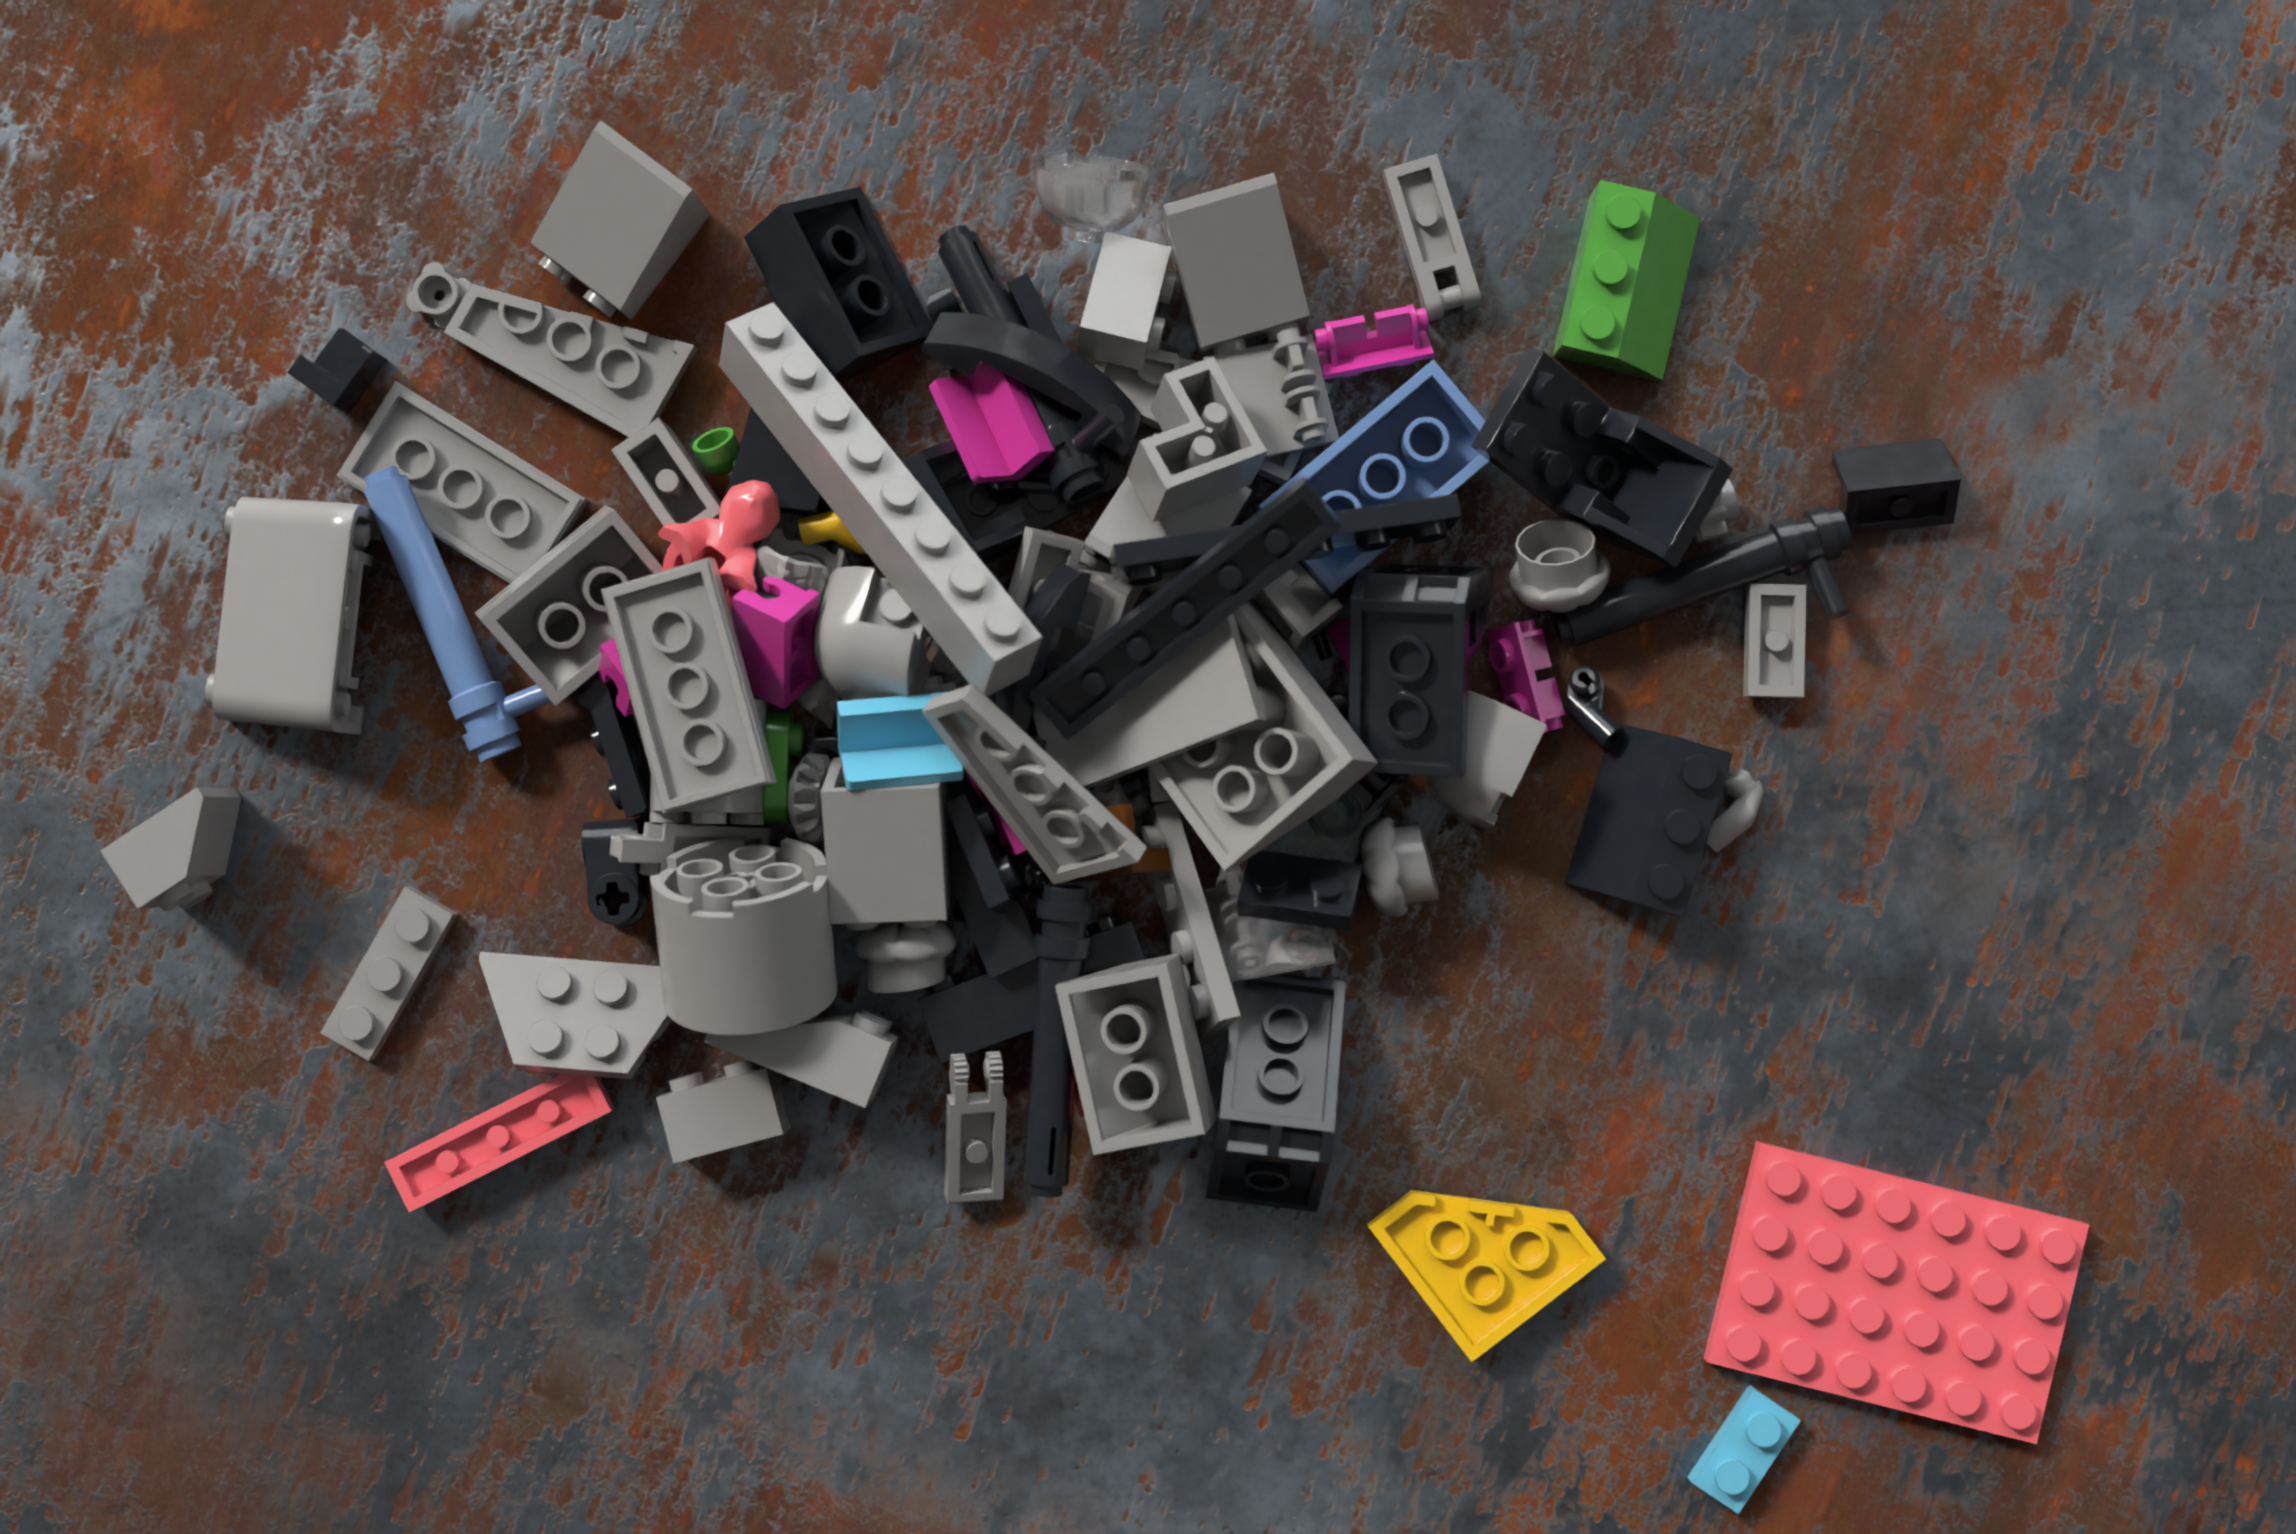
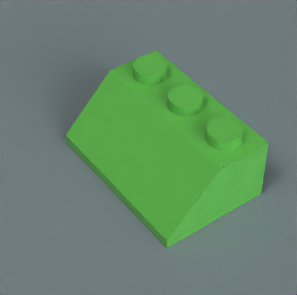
M1600 180L1589 197L1552 357L1661 382L1666 368L1700 218L1655 192Z

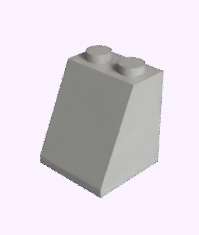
M600 120L588 138L530 243L544 255L538 264L565 285L571 277H574L588 288L583 298L609 318L618 310L628 319L632 320L711 214L691 187Z
M1274 173L1163 205V232L1167 245L1172 247L1170 256L1174 269L1178 272V283L1200 357L1212 353L1213 355H1225L1246 348V343L1266 337L1268 343L1277 342V334L1291 328H1297L1301 335L1299 328L1307 326L1310 313Z
M1126 476L1085 540V551L1110 565L1109 556L1113 544L1233 527L1248 502L1252 490L1243 487L1153 522L1131 481ZM1183 570L1162 573V580L1143 586H1145V590L1154 594Z
M833 757L821 790L830 924H846V927L849 929L867 930L879 926L881 922H903L905 926L910 928H925L935 925L939 920H947L950 904L948 811L944 804L948 802L947 782L850 791L846 788L840 757Z

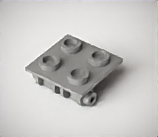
M1297 328L1279 332L1277 334V342L1249 347L1225 355L1217 354L1203 357V360L1214 357L1267 449L1264 458L1334 443L1339 439L1313 335L1300 337Z

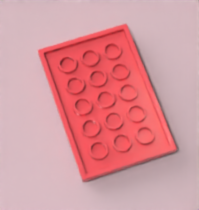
M1756 1141L1703 1359L1711 1364L2037 1444L2089 1224Z

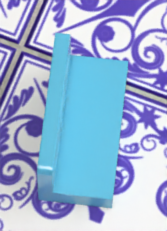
M947 692L837 702L838 750L847 790L856 791L961 780L963 778L962 764L922 714L923 709L931 698Z

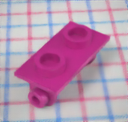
M1413 304L1401 308L1374 313L1376 330L1369 332L1366 331V321L1363 315L1324 322V328L1314 330L1315 347L1324 380L1336 377H1352L1361 372L1390 366H1406L1415 361L1434 358V351L1426 333V330H1429V322L1425 307L1415 309Z
M1531 619L1486 632L1489 641V660L1498 675L1504 697L1503 704L1546 724L1544 732L1562 728L1563 724L1560 716L1566 714L1563 709L1556 679L1553 677L1537 682L1535 674L1537 670L1552 666L1543 628L1537 629L1535 620Z

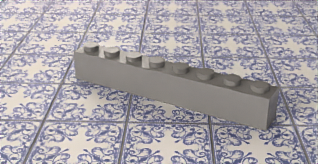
M772 302L726 322L719 361L720 368L970 685L974 684L988 697L1029 675L1042 639L1040 633L775 303Z

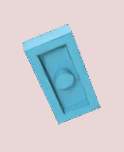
M1749 1384L1687 1478L1691 1483L1739 1514L1801 1420Z

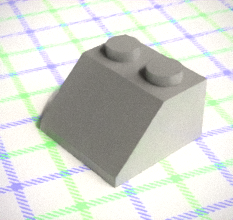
M196 787L100 850L137 909L161 907L163 911H167L181 905L184 910L200 903L213 893L210 884L223 877L226 873L241 796L235 788Z

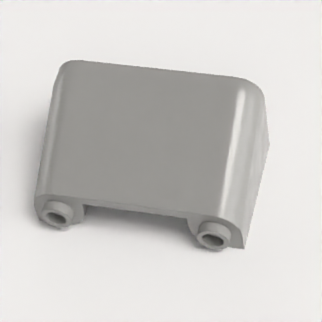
M241 497L235 507L228 508L225 515L224 533L226 539L230 540L215 673L208 677L206 683V705L213 708L214 715L219 720L361 735L364 707L351 705V695L348 694L347 688L358 689L359 678L351 677L360 592L363 566L372 567L373 555L364 553V549L368 546L369 541L383 542V536L372 509L361 504Z

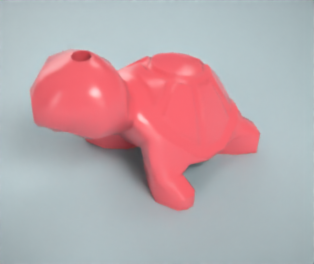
M751 480L732 486L721 502L719 519L702 518L689 523H668L664 525L658 535L660 538L671 542L664 557L662 571L709 557L715 558L729 610L733 609V597L742 589L756 593L757 585L753 575L755 573L757 555L753 543L773 533L780 521L781 515L777 496L769 483Z

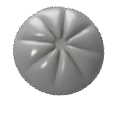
M1549 519L1526 527L1517 536L1515 543L1517 561L1510 571L1509 583L1515 596L1530 608L1537 611L1569 612L1578 606L1592 603L1608 584L1611 572L1609 560L1597 549L1596 539L1592 530L1582 523L1569 519Z
M1381 817L1374 820L1367 827L1361 841V860L1364 864L1365 885L1371 902L1380 912L1387 916L1401 917L1407 913L1408 904L1439 900V892L1420 823L1394 826L1395 821L1392 818Z
M941 920L937 921L935 925L925 928H910L905 926L903 922H881L875 928L862 930L856 937L854 949L859 958L862 960L867 958L868 990L876 993H898L930 987L945 980V957L955 949L956 940L953 931Z

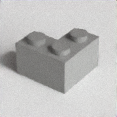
M1214 357L1164 374L1150 409L1163 432L1139 441L1127 472L1129 480L1153 522L1251 485L1267 453L1266 447Z

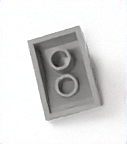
M862 1009L861 1013H856L855 1015L848 1013L815 1016L788 1028L760 1034L716 1035L707 1033L704 1042L865 1108L877 1097L902 1034L890 1030L893 1021L889 1018Z

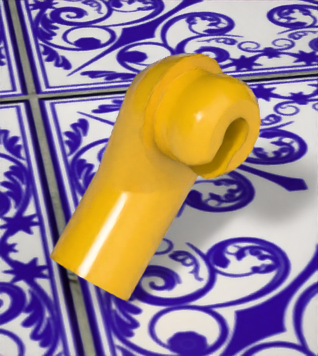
M833 510L798 519L799 532L804 545L834 540L856 553L867 554Z

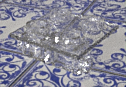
M1239 866L1230 871H1224L1221 868L1215 882L1216 887L1204 889L1208 910L1230 982L1336 963L1328 928L1237 915V898L1244 876V871H1241Z

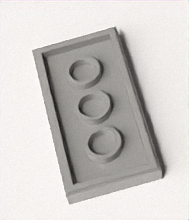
M397 381L391 387L336 475L364 493V490L368 488L364 479L366 476L379 470L396 466L400 475H407L431 534L508 583L513 582L567 537L589 501Z
M709 557L601 589L662 814L777 783L716 559Z
M1233 613L1068 741L1036 705H1034L1032 712L1038 736L1047 741L1045 752L1086 790L1266 721Z

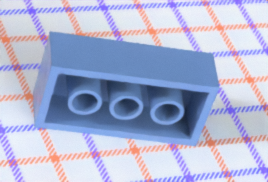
M1433 359L1260 504L1257 512L1303 476L1334 512L1451 495L1490 463V461L1471 447L1485 420ZM1400 538L1390 539L1391 545H1393ZM1356 545L1334 548V554L1315 560H1300L1298 562L1325 594L1331 597L1391 545L1369 552H1358Z

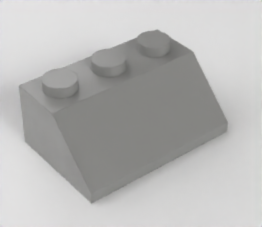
M605 505L477 610L475 614L556 706L599 670L602 654L599 652L600 645L614 638L601 589L662 572L663 567L613 508Z
M1180 953L1122 964L1055 985L1093 1155L1207 1133L1217 1118Z

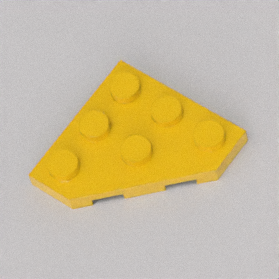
M1410 1190L1367 1223L1369 1229L1471 1362L1606 1260L1574 1216L1565 1210Z

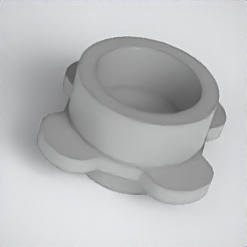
M429 263L423 268L422 274L416 279L413 291L407 295L408 308L417 314L424 312L434 318L435 324L438 327L446 329L471 283L465 278L456 279L446 273L444 266L440 263ZM438 291L445 293V297L441 301L435 298V294Z

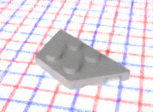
M480 952L479 962L513 1064L517 1070L631 1079L646 1058V1050L649 1045L660 1038L671 1022V1018L666 1013L664 1007L660 966Z

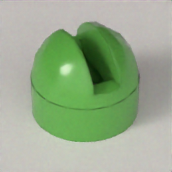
M716 428L704 433L695 440L692 450L699 464L706 472L716 476H723L732 472L740 448L739 441L732 428Z

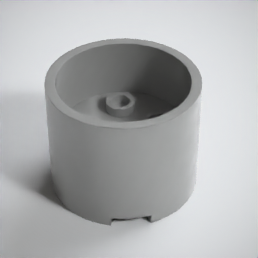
M745 836L721 838L695 844L667 857L668 868L659 875L650 876L664 1007L668 1016L677 1024L694 1031L716 1035L760 1034L781 1030L805 1022L820 1014L834 1001L837 994V979L832 924H830L826 858L816 847L790 838L781 841V847L760 844L746 845Z

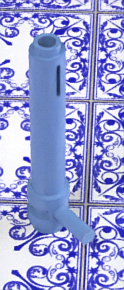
M392 466L366 476L364 479L368 488L364 490V494L452 696L448 704L456 721L462 720L467 734L462 737L468 751L475 750L481 763L522 746L517 735L522 730L516 717L551 703V700L537 684L507 696L501 681H494L407 475H400L397 467Z

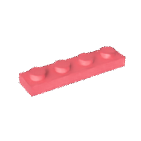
M559 1074L384 1163L410 1213L615 1110V1107L600 1077Z

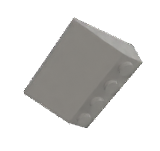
M1253 598L1236 609L1233 614L1266 721L1148 766L1224 871L1232 870L1337 800L1378 764Z

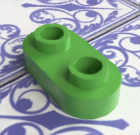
M768 711L765 741L777 783L764 786V817L766 823L789 824L788 792L793 775V756H803L804 725L803 723H794L792 711Z

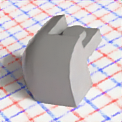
M861 566L839 567L831 572L815 624L814 654L825 681L840 695L842 700L851 701L895 696L908 697L909 695L923 694L931 668L923 650L928 631L886 578L879 577L875 568Z
M1468 690L1466 774L1463 777L1424 775V782L1435 801L1450 813L1482 829H1491L1495 826L1498 819L1496 814L1503 800L1508 795L1513 796L1547 725L1498 701Z

